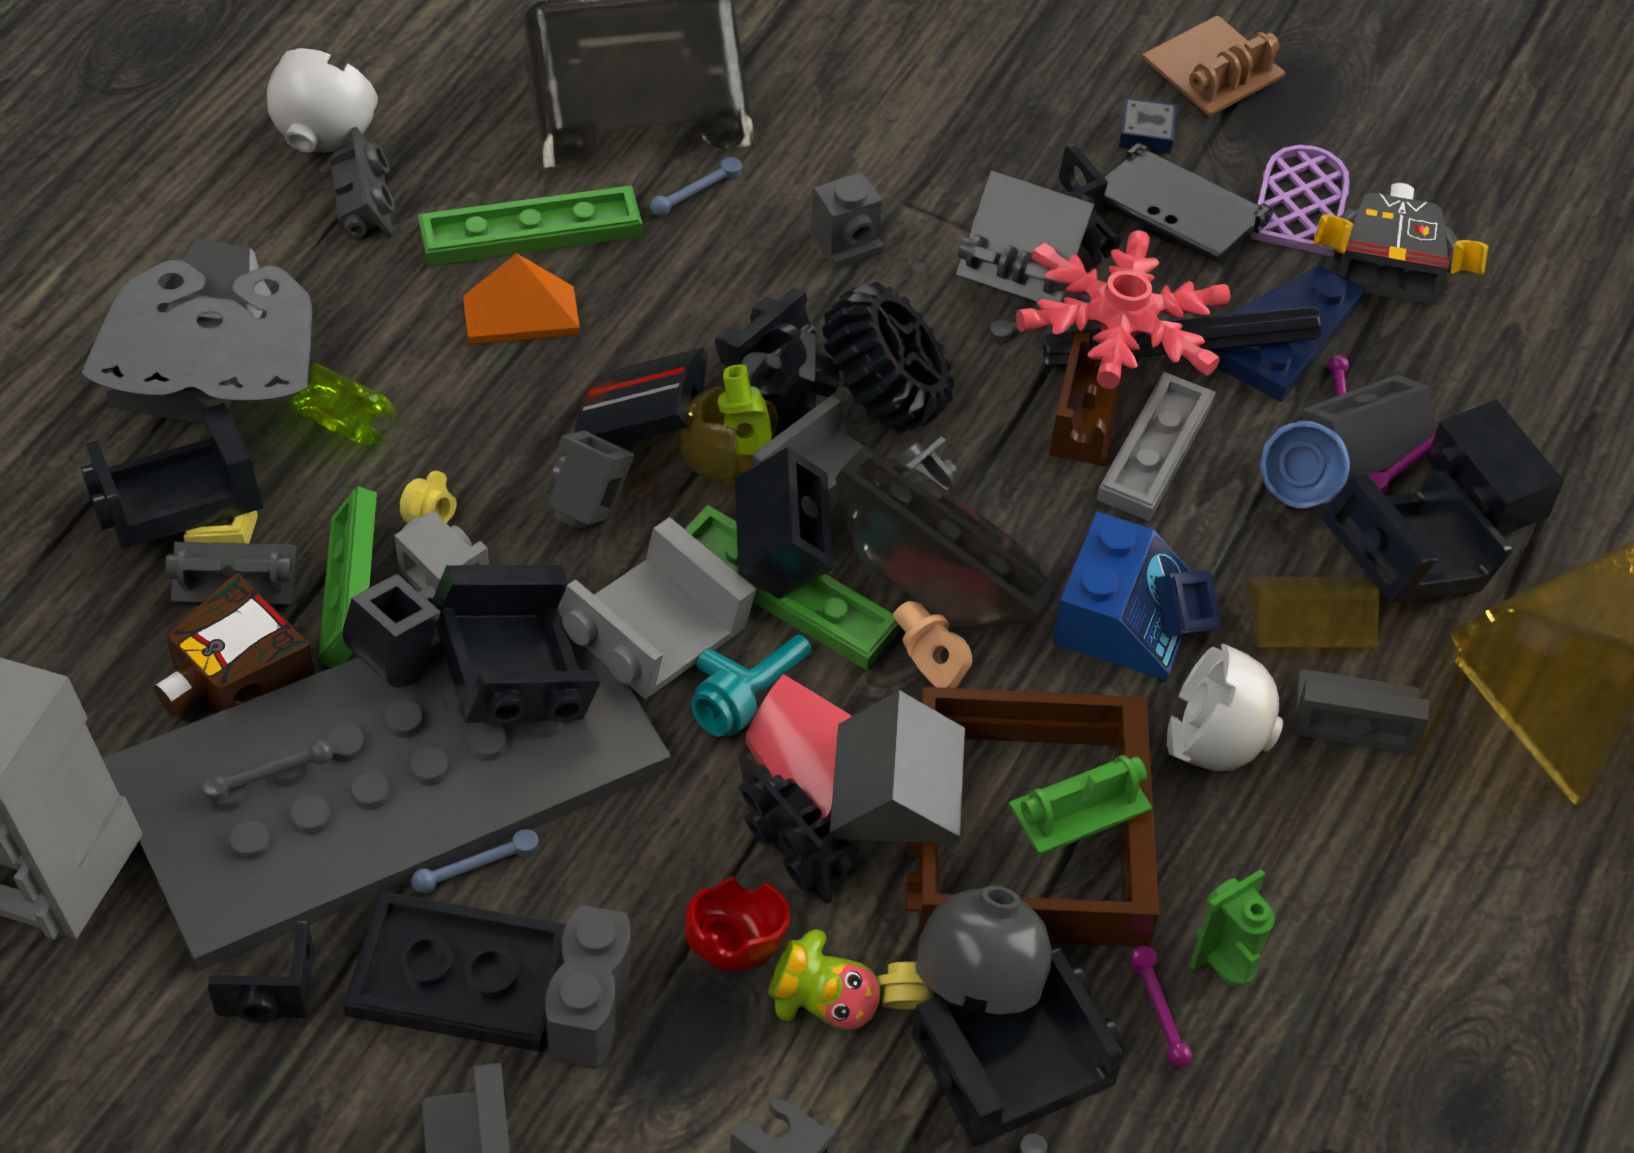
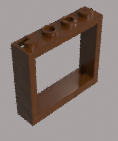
M923 687L921 703L965 728V739L1115 746V758L1121 755H1125L1129 759L1136 756L1139 757L1147 772L1146 781L1139 783V787L1153 807L1147 697ZM1153 809L1148 813L1118 824L1122 902L1020 897L1045 923L1050 943L1150 947L1159 917ZM906 842V855L918 856V873H907L906 911L918 912V937H920L934 909L947 897L954 894H939V843Z

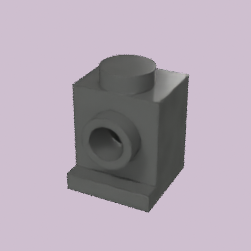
M863 172L813 188L811 235L834 269L883 253L884 245L879 239L882 199Z
M585 430L561 436L557 447L567 451V455H563L557 461L551 473L550 486L554 489L547 506L555 509L553 514L555 518L579 528H585L587 525L611 518L635 454Z

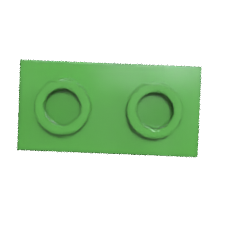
M1125 755L1118 756L1110 763L1046 788L1031 790L1028 795L1010 801L1008 804L1038 856L1148 813L1153 809L1139 787V783L1147 779L1146 768L1142 760L1137 756L1129 759Z
M1262 869L1241 882L1236 878L1229 879L1210 894L1206 901L1208 907L1202 926L1196 933L1197 943L1189 965L1193 971L1209 962L1221 978L1231 986H1243L1255 978L1261 958L1259 952L1264 950L1275 921L1272 908L1259 895L1265 877Z

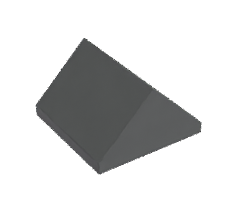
M900 690L839 723L830 839L960 843L965 728Z

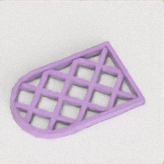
M1308 145L1282 148L1271 156L1266 170L1262 174L1263 183L1258 205L1264 203L1273 207L1283 203L1292 213L1278 218L1273 212L1271 222L1258 234L1252 232L1250 239L1334 257L1335 252L1325 249L1322 245H1313V241L1308 240L1310 237H1315L1318 226H1315L1308 219L1307 215L1316 211H1320L1323 215H1334L1328 206L1338 202L1340 203L1337 217L1343 214L1346 198L1349 195V172L1343 162L1327 150ZM1297 156L1303 162L1290 168L1283 159ZM1326 162L1336 172L1326 175L1317 165ZM1275 165H1277L1282 170L1281 172L1270 176V173ZM1310 169L1318 179L1305 184L1297 173ZM1289 178L1298 188L1284 193L1276 182ZM1341 178L1342 191L1333 183V181ZM1325 185L1334 196L1321 201L1312 190ZM1268 186L1276 197L1264 201ZM1304 194L1312 202V205L1299 209L1291 199ZM1299 220L1307 230L1294 235L1286 227V224ZM1277 228L1282 234L1271 232V230Z

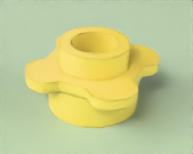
M432 471L429 473L427 480L417 478L406 486L400 499V514L406 523L417 517H424L431 511H434L445 523L453 517L456 510V499L446 488L447 477L443 472Z

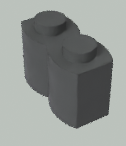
M580 905L570 916L565 926L562 937L563 965L560 966L552 977L546 993L545 1011L548 1051L551 1060L598 1068L605 1061L613 1046L616 1034L615 1007L624 997L631 978L630 921L627 913Z

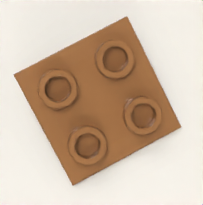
M1218 15L1142 54V59L1209 117L1285 77L1286 74L1284 70L1274 63L1275 53L1279 50V41L1275 35L1259 32L1248 41Z

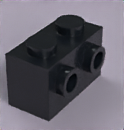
M1497 399L1440 421L1427 456L1433 470H1445L1502 536L1548 518L1564 483L1562 477Z
M786 447L735 478V516L739 575L776 598L781 599L834 568L828 474L789 447Z

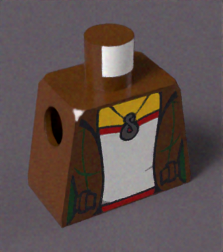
M237 573L170 631L167 642L175 672L154 685V691L165 709L173 716L179 715L201 699L215 713H218L314 675L310 644Z

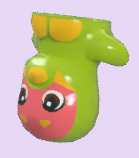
M819 929L810 930L799 940H789L779 957L768 990V994L774 998L775 1011L780 1020L785 1022L794 1020L800 1007H804L828 1025L845 1031L861 1028L873 1018L880 1002L881 989L878 978L872 969L862 963L849 959L824 956L822 949L827 937Z

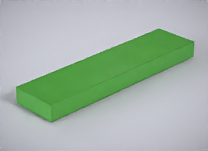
M632 185L418 214L419 229L427 267L514 255L516 253H529L642 237V220Z
M707 505L685 530L738 574L736 521ZM826 574L821 575L781 599L747 581L756 589L753 599L754 604L866 671L901 631V626L893 618V613Z

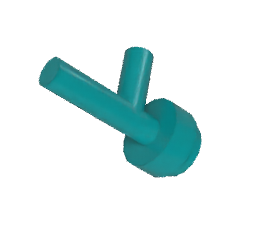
M795 635L750 670L710 648L703 650L697 659L696 666L698 670L709 675V677L696 687L695 696L691 701L692 713L696 721L705 731L717 737L737 734L752 722L758 710L755 696L811 654L810 643L803 636Z

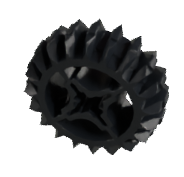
M877 281L870 285L864 283L857 289L853 287L841 295L839 300L833 303L831 309L824 314L825 325L822 327L823 336L827 339L824 345L825 351L832 356L834 361L831 367L839 373L843 380L842 387L849 389L854 396V403L856 405L861 404L866 409L869 418L872 420L878 418L881 425L887 430L893 428L903 433L907 430L912 431L920 425L924 427L938 418V414L947 408L946 405L953 400L951 389L954 387V380L948 373L951 370V363L944 358L942 353L944 346L936 340L933 334L934 328H930L923 320L922 312H916L911 307L910 300L905 296L900 298L894 288L891 286L885 288Z

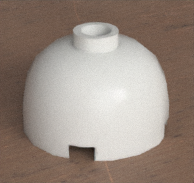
M299 48L287 51L270 77L267 87V109L270 118L277 130L285 137L286 142L302 152H335L341 146L352 145L354 143L352 128L357 127L363 134L369 126L378 104V96L372 84L356 68L348 63L344 71L327 64L331 56L330 54L319 50Z
M1221 644L1222 650L1215 647L1210 648L1195 664L1178 696L1188 702L1184 711L1183 721L1181 722L1178 718L1171 716L1166 742L1169 755L1189 764L1216 772L1233 771L1254 760L1261 750L1269 751L1277 742L1283 726L1282 718L1277 716L1279 712V696L1272 676L1261 663L1226 644Z

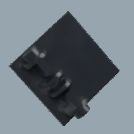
M744 753L741 754L739 762L743 783L739 785V791L748 806L749 813L744 816L748 828L763 846L767 847L773 843L786 858L783 860L784 867L801 890L807 892L812 888L828 905L832 902L829 882L836 877L842 882L847 881L860 869L861 864L856 860L858 851L847 840L830 839V820L828 818L820 819L822 811L817 805H813V801L798 786L794 779L785 780L782 775L778 774L767 780Z

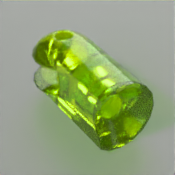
M318 363L311 366L310 381L307 388L291 398L292 411L361 445H377L385 441L380 433L370 427L375 415L391 422H397L396 410L387 397Z

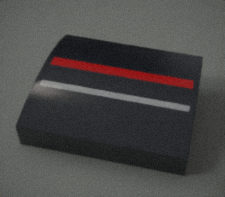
M701 347L601 373L589 386L583 398L574 433L585 430L614 445H620L688 428L691 400L703 398L708 354Z

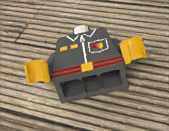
M1405 183L1390 185L1384 194L1371 192L1364 195L1359 209H1348L1340 217L1322 215L1313 241V245H1322L1331 252L1342 253L1337 274L1365 288V293L1437 306L1447 273L1463 275L1473 272L1484 276L1488 245L1470 240L1459 241L1452 229L1444 225L1442 208L1434 203L1416 200L1415 189Z

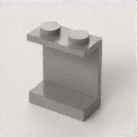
M669 517L653 528L646 560L593 595L576 579L569 583L566 587L561 619L567 635L573 642L587 648L609 668L617 680L628 684L644 699H647L695 665L703 650L707 648L716 650L746 628L756 589Z

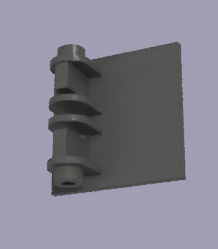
M991 170L969 237L964 236L960 243L957 257L961 258L956 275L1037 302L1041 299L1061 302L1067 285L1047 280L1044 274L1051 269L1041 267L1033 262L1031 255L1034 249L1043 243L1053 247L1056 253L1069 261L1071 255H1077L1095 204Z

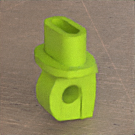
M744 364L729 366L723 372L726 392L722 393L717 400L720 412L726 414L723 424L724 439L734 453L738 455H754L756 451L772 440L769 413L760 390L750 386L747 366ZM748 423L753 427V430L749 433H742L737 427L740 424Z

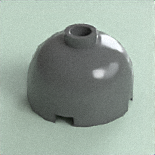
M987 886L985 888L958 892L947 897L934 909L921 933L917 946L918 956L915 966L917 974L927 987L949 1002L963 1007L965 997L969 996L977 1000L988 1001L985 1009L986 1013L1023 1012L1038 1003L1049 975L1052 949L1045 923L1027 903L1022 901L1015 892L1008 888Z

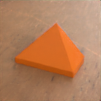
M517 253L463 296L468 345L580 335L574 286Z

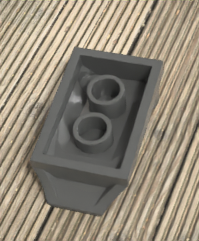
M195 238L178 260H182L200 271L206 279L205 286L196 293L170 304H160L157 308L159 312H169L171 308L197 297L233 299L253 313L254 318L262 319L266 317V311L257 310L235 294L232 288L234 281L239 276L259 269L256 253L250 247ZM167 274L163 276L159 285L164 289H176L182 286L184 279L177 274ZM264 280L255 284L254 291L257 294L263 296L272 295ZM214 312L204 313L197 319V323L203 328L217 327L223 321L221 315ZM118 366L112 368V373L119 378L124 377L120 373ZM155 373L152 377L144 380L145 382L154 379L163 382L169 381V379L162 377L159 373ZM232 378L229 381L221 382L219 384H233L237 387L239 383L237 381V378ZM194 387L168 395H142L110 388L106 391L109 407L204 425L205 422L201 409L224 403L228 410L231 403L230 400L216 399L208 396Z

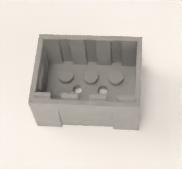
M0 658V865L18 870L13 878L20 889L0 884V916L41 928L45 936L51 939H55L58 934L77 940L143 836V833L126 797L119 795L85 724L88 719L69 678Z

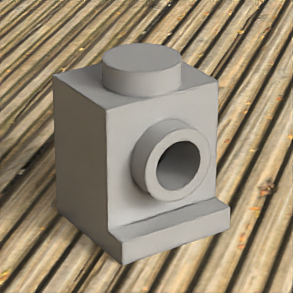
M431 511L424 517H417L411 520L402 531L394 535L399 572L418 591L430 585L437 589L446 565H489L488 548L481 541L472 546L468 536L461 528L455 525L452 527L448 526L434 511Z

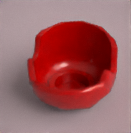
M729 877L712 889L707 888L698 891L687 904L684 913L685 936L687 944L692 951L712 966L732 972L753 971L763 967L782 944L791 923L789 903L774 885L766 882L755 890H748L741 887L735 877Z

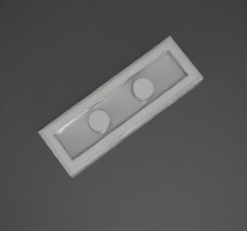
M1163 372L1099 486L1096 500L1150 521L1208 415L1216 392Z

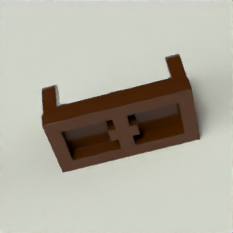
M1075 331L1056 412L1049 455L1105 466L1124 375H1121L1117 387L1112 389L1101 387L1097 382V374L1102 360H1092L1087 356L1092 347L1091 335Z

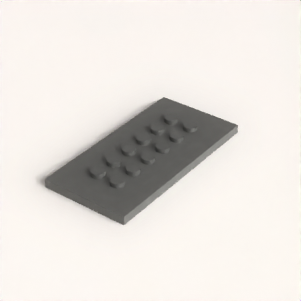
M564 593L563 598H562V600H561V602H560V604H559V606H558V610H559L560 616H561V613H562V607H563V602H564L565 593ZM568 636L579 671L594 670L597 672L600 680V685L584 718L567 722H554L552 720L514 721L508 724H495L493 722L465 723L444 653L424 664L418 682L401 688L388 684L362 659L357 657L102 759L119 795L126 797L143 833L138 842L139 847L195 968L199 972L295 931L298 920H309V924L377 896L379 891L386 892L411 881L414 872L419 869L426 868L434 871L513 838L519 830L534 829L671 770V755L629 685L617 680L602 661L584 646L573 642ZM320 739L328 741L333 747V756L325 764H316L312 761L229 790L227 798L221 802H209L203 795L202 782L210 775L218 774L228 778L308 750L312 742Z

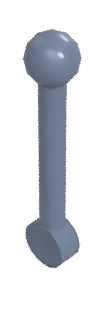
M733 157L725 158L721 162L720 169L668 197L656 196L650 204L652 213L658 217L666 216L673 205L724 178L729 180L739 178L742 173L741 161Z
M522 829L516 832L513 836V841L434 871L426 868L419 869L412 876V887L418 893L427 894L434 890L436 883L516 854L520 857H531L538 850V836L532 830Z

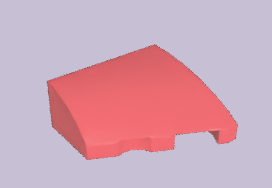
M783 674L769 691L756 712L746 733L745 743L757 763L764 765L772 777L780 774L785 780L794 779L798 786L813 801V805H817L822 811L820 819L828 818L831 821L838 724L852 717V715Z

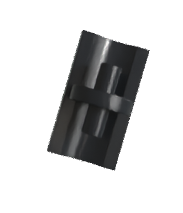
M793 288L778 301L768 297H764L752 308L750 315L751 323L746 328L740 331L728 327L715 338V346L720 362L728 367L739 365L748 354L753 352L775 354L779 357L800 330L816 334L817 338L816 329L806 314V303L808 301L806 292Z
M800 330L779 357L775 354L753 352L740 362V364L747 366L750 386L758 388L763 396L770 417L772 433L781 422L794 424L816 407V394L828 398L839 387L840 375L831 367L834 362L832 357L816 353V334Z

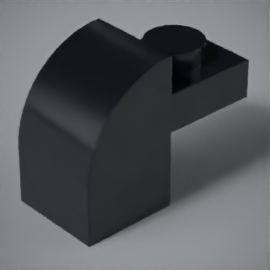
M395 574L351 598L343 627V641L351 651L393 687L401 688L418 682L424 664L444 653L436 628L441 611L431 604L436 589L430 585L418 592L401 576Z

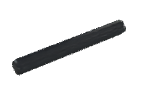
M1313 306L1169 321L1182 324L1180 329L1182 331L1202 336L1205 343L1198 347L1205 350L1317 340L1321 336L1322 327L1319 310ZM1100 328L1085 329L1082 331L1075 330L1079 332L1089 333L1091 335V349L1100 344L1099 342H1095L1093 340V336H1095L1099 332H1102ZM1065 331L1059 335L1047 333L1043 336V356L1047 366L1068 364L1075 331ZM1142 333L1134 337L1140 347L1139 351L1131 350L1135 358L1167 355L1162 343L1155 348L1152 347L1150 335Z

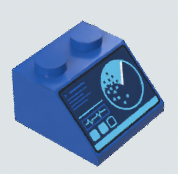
M1097 511L1061 597L1052 643L1167 681L1184 635L1166 637L1155 578L1191 571L1155 530Z

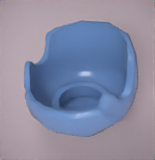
M1298 421L1278 428L1264 444L1259 468L1266 489L1277 500L1293 508L1309 509L1329 503L1342 490L1350 470V460L1347 448L1337 433L1312 421Z

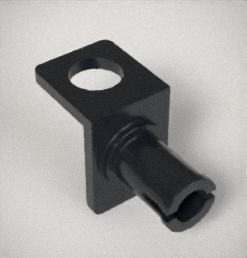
M1072 143L1065 147L1058 178L1068 191L1065 195L1095 204L1081 244L1088 251L1089 256L1094 262H1100L1103 256L1106 259L1109 258L1111 251L1118 249L1121 244V238L1100 217L1108 181L1076 144ZM1075 165L1082 171L1086 180V185L1080 187L1075 177Z

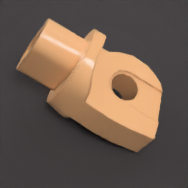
M908 601L902 604L893 613V618L906 633L903 637V643L909 656L935 687L956 688L972 666L970 647L962 637L947 630L949 622L944 616L940 614L930 615L919 602ZM946 648L949 652V657L943 663L940 655L942 650Z

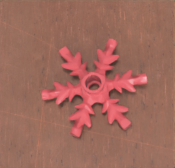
M1133 231L1130 233L1127 240L1126 253L1119 249L1111 251L1112 258L1117 266H1109V271L1112 275L1109 276L1107 282L1097 279L1096 268L1086 273L1080 258L1076 254L1071 255L1069 261L1059 256L1053 247L1043 243L1034 249L1031 260L1041 267L1051 269L1044 274L1046 279L1067 285L1066 291L1069 293L1089 295L1091 300L1089 303H1085L1070 297H1064V303L1041 299L1037 302L1041 310L1032 308L1017 310L1016 324L1020 332L1034 331L1043 326L1052 325L1053 334L1059 335L1074 323L1082 331L1088 321L1096 322L1102 332L1093 336V340L1100 344L1091 349L1087 356L1092 360H1102L1098 369L1097 382L1106 389L1118 386L1122 365L1131 369L1138 366L1131 350L1139 351L1140 347L1134 337L1142 333L1151 336L1153 348L1162 343L1169 359L1173 363L1179 362L1181 356H1183L1198 371L1208 376L1216 369L1220 357L1210 350L1198 347L1205 343L1202 336L1180 330L1182 324L1159 320L1157 315L1161 312L1176 318H1184V313L1207 316L1210 314V311L1206 305L1213 307L1229 305L1230 290L1226 284H1218L1203 290L1194 291V284L1188 281L1173 293H1171L1168 285L1163 287L1160 294L1152 293L1150 282L1155 277L1147 273L1157 267L1159 261L1156 258H1145L1150 238L1143 231Z

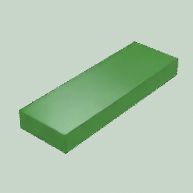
M359 486L352 490L331 517L318 655L320 664L329 667L345 663L354 653L343 641V627L351 598L369 589L377 492Z

